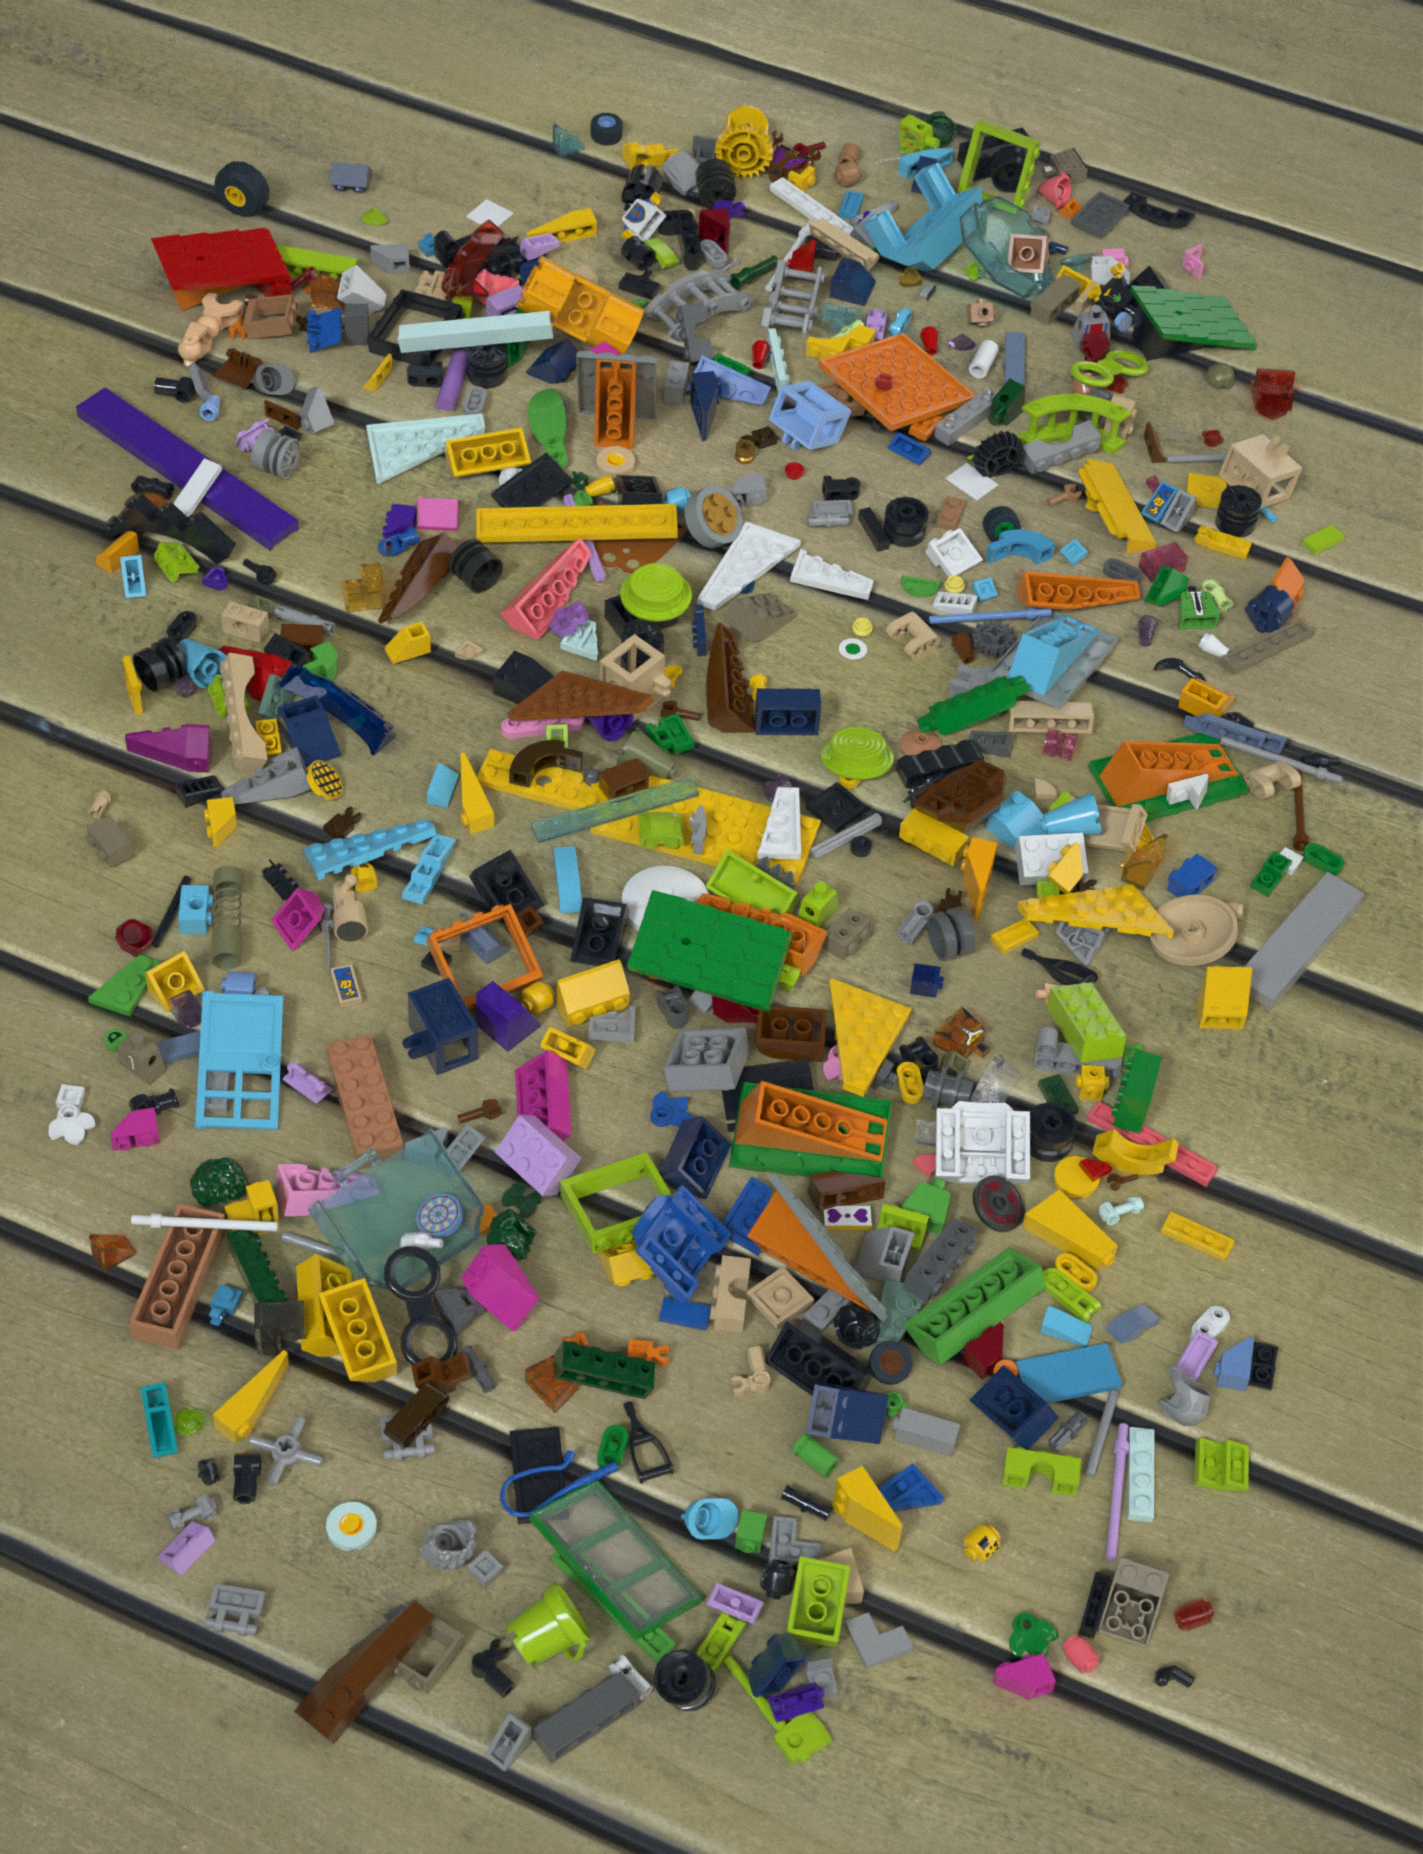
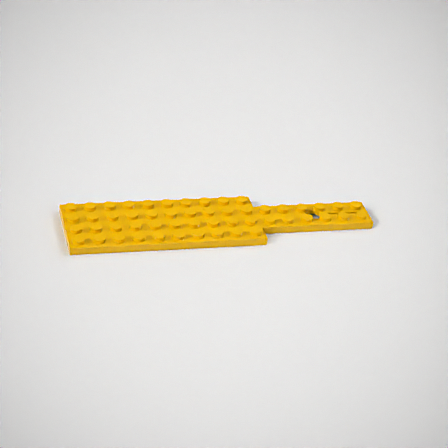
M493 749L489 750L477 775V779L483 787L595 816L590 833L641 847L643 845H640L639 814L647 812L682 814L684 844L676 849H668L664 844H659L652 850L717 867L727 849L756 866L760 860L757 859L758 850L761 846L768 817L771 813V807L650 775L649 789L612 804L599 788V782L591 783V786H588L584 781L583 773L559 767H548L539 771L534 776L530 788L509 783V769L516 755ZM546 776L552 782L539 786L536 784V779ZM698 806H703L706 815V835L702 855L694 853V844L691 843L692 826L689 825L691 814H696ZM800 815L801 860L769 859L770 869L776 864L781 865V876L789 871L793 872V883L796 884L794 888H797L810 854V848L814 844L821 825V820Z

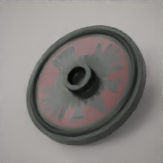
M995 1175L987 1176L976 1184L973 1191V1205L980 1220L987 1227L997 1232H1009L1018 1227L1024 1216V1204L1016 1187L1010 1181H1006L1005 1178Z

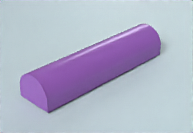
M456 348L452 353L435 402L436 409L455 410L467 375V352L464 348Z

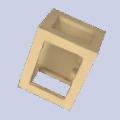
M1264 434L1231 444L1219 476L1230 486L1243 485L1254 489L1262 499L1261 508L1290 499L1302 467L1287 455L1289 445L1286 443L1280 445L1281 438L1275 436L1270 440ZM1290 478L1285 490L1276 483ZM1272 489L1276 493V495L1268 497V494Z
M635 634L600 660L599 681L652 695L654 703L647 707L645 711L633 714V722L661 699L668 698L671 695V680L664 675L665 655ZM637 648H639L651 658L636 669ZM628 651L626 671L614 661Z

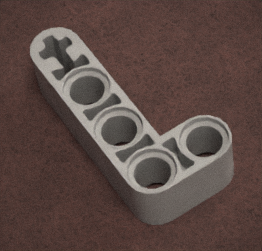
M1051 1027L1039 1029L1035 1042L1033 1061L1034 1067L1038 1070L1076 1075L1080 1074L1082 1065H1096L1105 1067V1076H1109V1080L1121 1077L1122 1058L1080 1063L1068 1043L1058 1042V1032L1056 1029Z

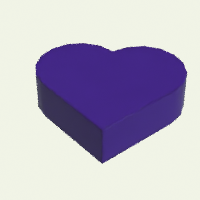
M222 567L210 569L202 579L203 585L219 591L228 587V579L225 576V570Z

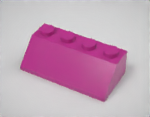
M546 1050L515 1070L517 1118L519 1115H534L564 1141L572 1136L567 1060Z

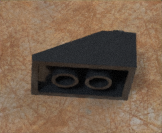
M616 475L618 505L662 504V492L655 476Z
M514 650L493 676V694L519 704L552 679L554 675L533 658Z
M511 849L474 869L469 875L478 893L491 908L497 905L507 906L511 904L515 914L529 906L536 911L545 905Z
M583 897L570 962L601 966L617 960L630 911L627 904Z

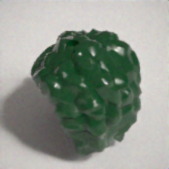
M226 1157L208 1159L202 1162L190 1179L192 1196L203 1207L211 1206L212 1204L216 1206L221 1202L227 1203L230 1200L240 1199L241 1196L243 1197L247 1194L246 1186L250 1185L242 1166L234 1159Z
M507 1208L504 1212L492 1218L486 1243L487 1245L505 1244L514 1259L524 1260L528 1257V1252L531 1251L529 1246L533 1244L532 1240L537 1234V1230L530 1226L520 1214H516L512 1209Z

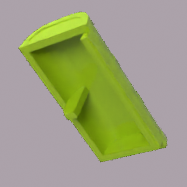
M728 849L705 886L718 896L730 899V903L741 904L743 902L750 904L751 908L762 910V907L771 909L772 913L780 915L782 912L792 914L799 900L798 892Z

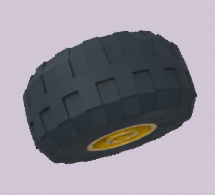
M232 161L226 164L215 177L214 189L219 202L235 215H240L241 217L254 216L264 208L269 200L270 192L267 180L259 170L246 162Z

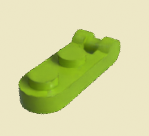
M1047 1268L1043 1271L1046 1286L1044 1290L1072 1312L1077 1319L1087 1323L1091 1319L1092 1314H1096L1101 1310V1304L1057 1268ZM1082 1302L1086 1305V1307L1083 1308L1079 1304Z
M724 1612L719 1616L696 1652L698 1656L712 1667L714 1673L718 1671L739 1636L744 1632L747 1622L741 1619L738 1620ZM727 1625L732 1628V1631L730 1632L724 1627Z

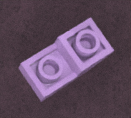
M881 309L869 310L866 327L876 329L875 339L878 340L883 339L887 312H883Z

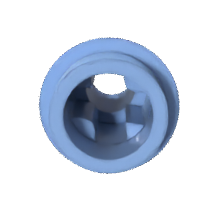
M211 395L200 407V415L204 420L213 421L218 417L220 398L216 395Z

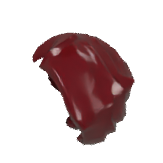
M134 918L128 919L116 928L115 940L120 948L135 957L147 951L152 941H154L152 928Z

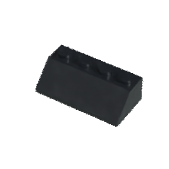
M1023 127L1011 130L1030 137ZM992 135L985 136L973 182L991 177V158L995 151L1001 147L1009 145L1018 146L1026 152L1028 149ZM971 140L959 144L957 161L963 168Z
M798 1318L786 1321L765 1358L767 1365L811 1396H813L816 1381L865 1390L875 1374L869 1367Z

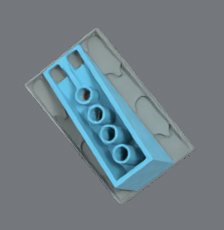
M1051 609V616L1038 617L989 670L986 678L993 680L1006 675L1007 679L1020 675L1029 685V691L1024 693V695L1034 697L1033 699L1061 710L1074 696L1075 692L1086 682V679L1114 650L1119 637Z

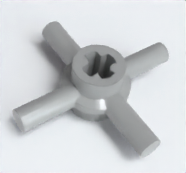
M301 1417L296 1418L289 1435L279 1437L276 1442L254 1435L251 1437L250 1445L271 1451L272 1457L276 1462L267 1481L270 1485L276 1486L284 1468L295 1465L298 1460L318 1467L322 1466L324 1458L302 1451L301 1444L297 1441L306 1422Z

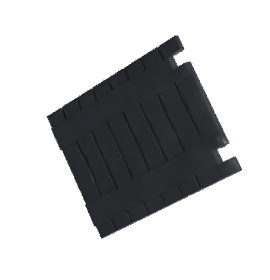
M801 1059L743 1067L735 1089H721L726 1120H735V1123L727 1124L728 1132H734L741 1088L744 1082L759 1084L761 1081L780 1087L796 1089L801 1087L804 1090L814 1091L809 1060Z

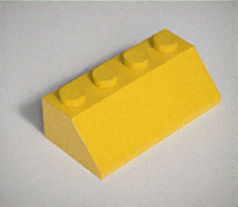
M522 427L445 440L444 453L448 469L454 478L531 464Z
M314 1254L296 1266L301 1350L318 1357L338 1356L340 1353L318 1293L351 1283L352 1270L318 1254Z
M365 1278L318 1293L349 1380L377 1382L397 1375V1362Z

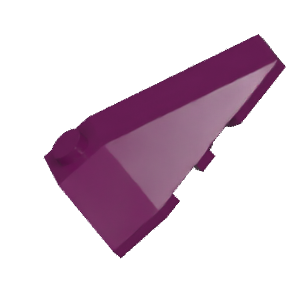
M184 724L178 729L171 730L170 727H165L159 732L145 730L125 734L126 748L129 752L185 771L209 773L213 754L209 725Z

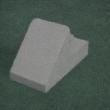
M826 1646L807 1649L810 1655L803 1663V1668L808 1685L816 1683L817 1687L823 1688L825 1696L821 1699L837 1696L838 1690L832 1670V1655Z

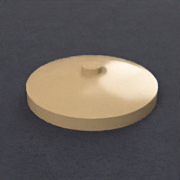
M1186 895L1165 903L1157 910L1159 915L1174 930L1173 937L1167 939L1166 935L1151 933V936H1149L1153 949L1163 959L1178 965L1198 966L1221 958L1233 947L1238 936V925L1233 910L1223 901L1206 895Z

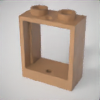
M292 294L249 299L243 322L248 338L254 339L292 334L293 328L296 326L299 304L295 302ZM285 313L284 318L261 321L262 316Z

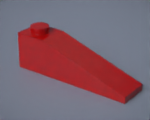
M223 645L220 648V651L226 656L228 653H235L253 657L255 674L245 688L253 699L262 701L269 675H277L288 683L293 681V668L290 661L274 654Z

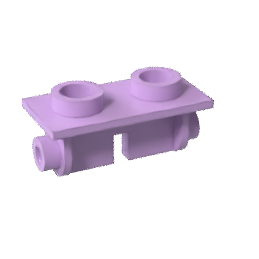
M267 418L263 422L257 421L248 431L243 430L238 433L234 447L239 445L242 452L252 450L256 438L264 429L274 431L272 427L267 426L269 419Z
M291 1062L287 1066L289 1073L283 1080L315 1104H318L332 1091L331 1087L308 1072L300 1064Z

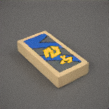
M352 964L330 968L340 1008L361 1004L362 996Z

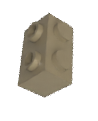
M110 815L86 826L88 834L86 836L87 843L91 848L94 847L97 850L100 860L102 862L105 861L110 868L133 857L131 841Z
M849 907L827 930L822 948L844 961L849 955H853L856 952L858 945L862 941L865 942L871 934V920Z

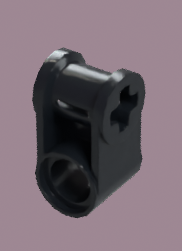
M919 1036L915 1038L914 1042L899 1047L902 1059L905 1062L916 1064L919 1067L922 1079H927L929 1070L937 1071L939 1057L923 1037Z

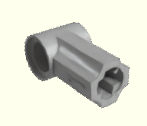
M918 901L914 904L913 911L896 933L902 942L913 944L923 929L927 928L928 916L933 913L932 905L927 901Z

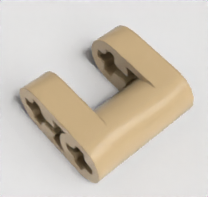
M910 612L892 621L885 630L886 634L894 641L908 634L914 637L904 648V652L911 659H917L934 650L941 641V638L915 612Z
M1283 760L1244 773L1243 776L1249 791L1262 800L1274 795L1275 791L1272 784L1274 782L1280 783L1288 790L1300 787L1301 777L1298 771Z

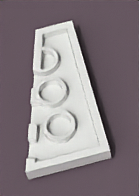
M801 549L792 571L790 582L868 600L874 580L853 571L846 572L841 569V566L835 563L830 565L823 562V558L807 555V551Z
M777 788L757 859L768 856L769 859L801 860L799 788Z

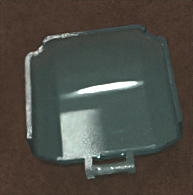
M432 1128L383 1162H381L375 1151L369 1148L364 1151L363 1156L341 1170L336 1169L331 1172L333 1180L341 1189L322 1201H316L308 1208L317 1225L348 1269L358 1279L365 1278L367 1285L388 1289L384 1280L386 1261L395 1250L402 1248L400 1243L401 1237L404 1234L421 1231L416 1222L417 1212L421 1204L429 1197L446 1193L454 1196L462 1206L463 1220L459 1228L450 1236L440 1237V1239H443L442 1248L428 1249L436 1258L439 1266L479 1240L480 1221L484 1212L483 1204ZM368 1163H371L374 1167L350 1183L346 1179L347 1176ZM407 1256L396 1263L394 1277L397 1283L405 1289L428 1274L430 1269L422 1259L415 1256Z

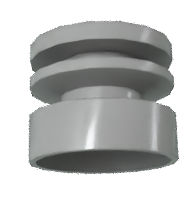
M264 429L254 443L251 464L253 468L264 472L270 471L273 475L287 479L292 475L298 464L301 443L298 439L290 438L286 435L281 436L278 432Z

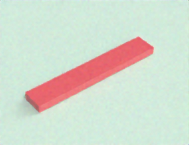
M1099 1100L1086 1118L1088 1122L1106 1132L1115 1129L1125 1139L1136 1144L1153 1145L1168 1140L1142 1125L1140 1134L1114 1127L1115 1117L1111 1116L1113 1108ZM1180 1145L1178 1146L1175 1162L1166 1164L1205 1187L1208 1186L1219 1168Z

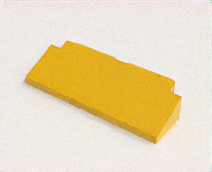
M1086 459V463L1083 464V468L1079 469L1078 475L1091 499L1098 501L1096 508L1109 533L1116 535L1118 539L1127 537L1126 553L1156 548L1157 543L1114 464Z

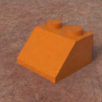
M1286 557L1270 585L1277 586L1275 589L1279 591L1283 589L1289 594L1294 603L1292 613L1297 607V600H1302L1306 590L1303 589L1305 579L1292 560Z

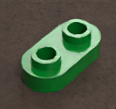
M1316 843L1305 846L1302 856L1306 863L1332 875H1338L1342 872L1344 860L1341 856Z
M611 1425L605 1429L597 1454L598 1468L607 1465L606 1461L611 1460L615 1461L618 1470L620 1469L628 1443V1433L624 1427ZM612 1439H618L619 1442L615 1443V1442H612L611 1440H612Z

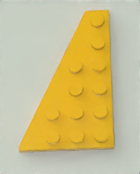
M1133 884L1055 896L1050 895L1035 899L1030 898L1018 901L1017 909L1028 921H1042L1053 924V921L1057 920L1068 922V926L1097 930H1102V927L1117 928V932L1141 934L1143 936H1151V933L1164 934L1167 939L1172 938L1174 930Z

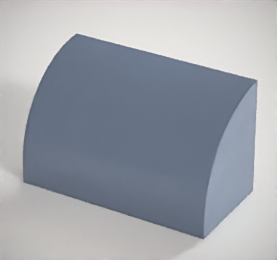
M486 925L461 935V938L486 965L508 953L506 946Z

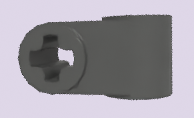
M676 985L670 990L656 991L657 1004L660 1010H662L668 1025L674 1029L685 1027L688 1020V1005L680 987Z

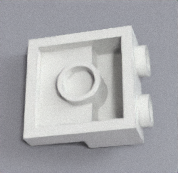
M961 528L955 531H947L942 536L943 538L939 540L937 538L933 539L927 544L928 548L925 551L935 567L941 566L948 577L959 576L980 564L983 560Z

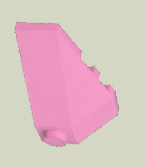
M277 1164L276 1166L277 1199L283 1216H307L379 1195L380 1192L372 1176L344 1172L342 1175L333 1174L327 1168H321V1171L310 1170L304 1164Z

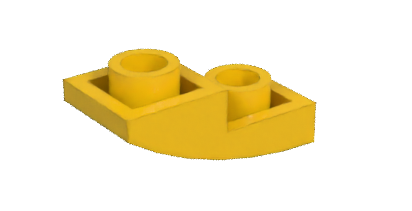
M277 719L255 721L257 734L265 742L267 756L282 754Z

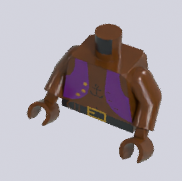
M774 130L772 132L774 140L772 148H774L773 157L768 167L769 179L775 182L783 177L788 181V173L790 171L800 175L807 167L814 166L813 162L821 158V152L818 150L815 154V147H811L809 149L811 157H808L782 144L778 146L779 143L783 142L784 136L781 132L780 137L776 138L777 131Z

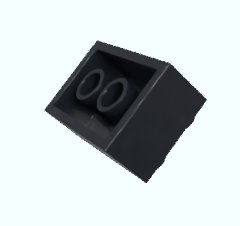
M620 595L605 600L604 618L620 639L626 628L637 623L651 624L660 630L678 623V617L666 621L640 619L626 610L621 602Z

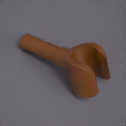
M1111 1173L1107 1176V1183L1116 1182L1111 1184L1110 1189L1113 1191L1119 1190L1121 1184L1138 1180L1137 1174L1120 1177L1116 1173Z

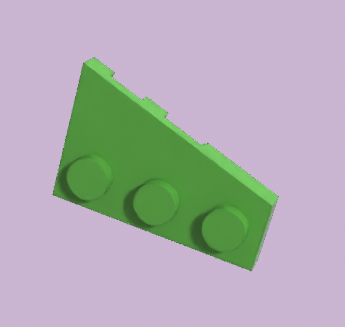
M138 955L88 997L89 1003L130 1017L147 990L145 972L159 965L160 961Z

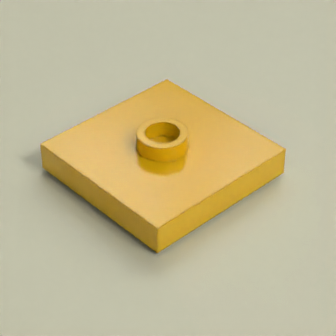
M1188 473L1186 492L1197 497L1195 506L1218 509L1221 493L1227 488V482L1217 476Z
M130 655L124 656L122 662L126 688L134 714L140 715L143 714L140 690H142L140 678L136 677Z

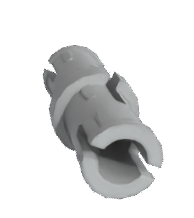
M826 512V514L821 515L808 514V527L826 526V528H831V526H848V513L830 514V512Z

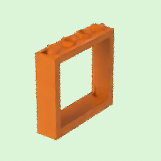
M511 904L507 906L497 905L491 908V912L486 914L483 912L476 913L471 916V920L466 922L458 920L445 930L442 927L438 928L436 931L431 932V935L426 940L443 980L450 977L468 1010L476 1008V994L465 999L462 998L438 945L441 942L503 918L528 974L502 983L499 986L508 994L530 986L534 982L541 981L544 977Z

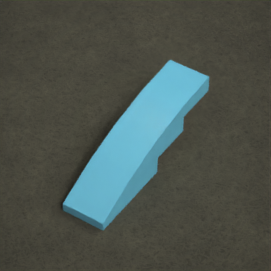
M436 833L420 854V861L411 873V880L402 892V899L418 904L424 903L440 877L454 848L456 839Z
M575 846L553 847L560 913L580 912L582 899Z

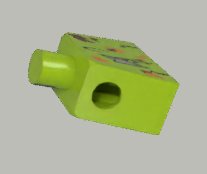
M910 114L899 122L901 153L911 154L939 147L940 140L933 137V127L930 124Z

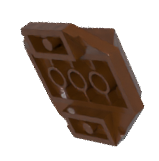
M979 759L970 766H965L952 772L921 792L917 800L913 802L915 810L964 833L1000 809L1001 803L1004 802L1006 775L1004 770Z

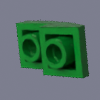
M1273 851L1263 863L1260 872L1252 880L1250 888L1269 898L1292 864V860Z

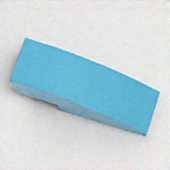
M952 148L929 149L900 157L898 173L906 180L914 177L920 155L938 159L940 167L944 169L952 165L954 150Z

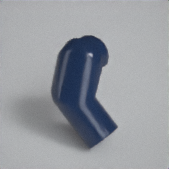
M1053 241L1048 242L1049 255L1054 253L1067 254L1069 246Z

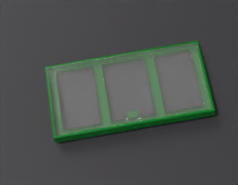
M599 1480L586 1484L531 1513L529 1520L635 1641L699 1605L704 1600L699 1591Z

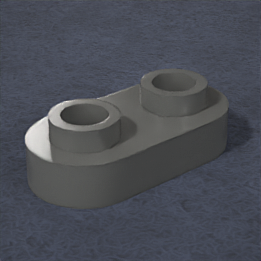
M1115 558L1108 559L1104 563L1103 573L1107 577L1138 581V584L1140 583L1142 574L1139 569Z

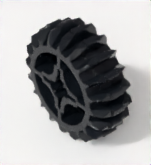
M1001 430L998 434L994 432L992 436H987L986 440H981V445L976 446L977 450L973 452L974 456L972 459L974 467L980 475L992 478L993 476L1009 473L1010 470L1015 469V466L1020 464V459L1023 458L1025 451L1017 435L1009 431L1004 433Z

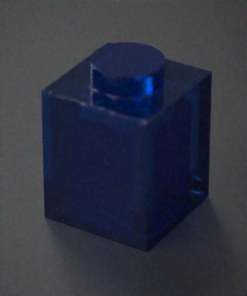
M914 963L910 994L936 998L937 990H942L944 976H940L941 967Z

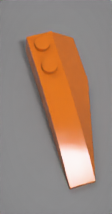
M1024 571L1016 585L1019 602L1028 607L1069 610L1140 599L1138 581Z
M703 893L695 901V903L711 906L720 911L752 918L757 922L790 931L792 939L784 963L801 969V976H804L815 963L827 935L826 930L789 913L782 912L780 915L772 913L771 909L762 907V910L751 908L750 904L730 903V899Z

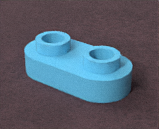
M904 307L898 311L896 321L891 323L889 332L892 333L891 336L904 333L912 316L911 309Z

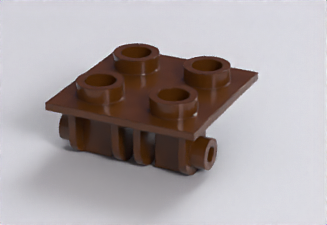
M229 348L226 352L228 359L213 376L247 389L252 384L250 381L253 379L257 367L263 364V361L245 352L240 353L235 348Z

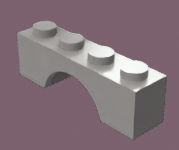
M1088 420L1073 426L1071 439L1064 444L1050 445L1038 439L1023 445L1025 452L1021 460L1031 474L1042 472L1052 466L1060 465L1065 461L1096 451L1100 446L1101 435L1092 422Z

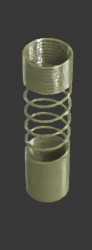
M225 865L217 868L214 872V922L212 924L211 961L218 968L231 969L238 966L241 962V929L238 926L241 924L239 917L242 914L239 909L242 905V902L239 900L242 897V872L235 866ZM220 900L230 902L238 900L240 905L238 907H221L217 903ZM220 909L230 911L237 909L239 915L220 916L217 914V911ZM220 918L229 920L237 918L239 924L220 925L216 921Z

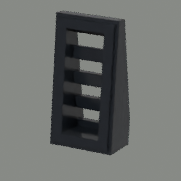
M215 775L175 784L176 795L185 808L221 794L224 790ZM213 783L215 787L211 788L209 784Z

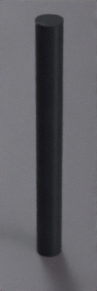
M183 876L156 931L154 941L151 944L155 948L160 946L180 905L182 885H189L191 882L189 876Z

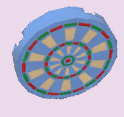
M446 1193L429 1197L421 1204L417 1212L416 1222L421 1232L429 1233L432 1238L440 1239L443 1236H450L459 1228L463 1220L462 1206L454 1196Z

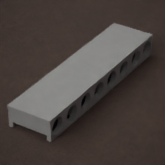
M1327 872L1245 965V967H1252L1249 996L1266 1006V1011L1270 1013L1360 908L1365 893Z

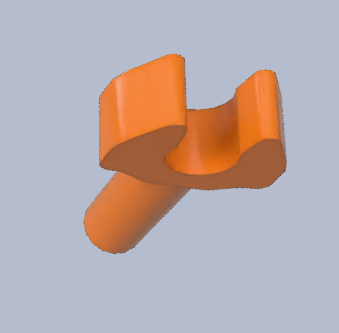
M244 314L241 315L235 326L229 327V336L232 340H235L237 333L242 334V340L248 337L243 326Z

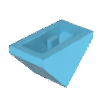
M141 555L120 557L125 598L146 596Z

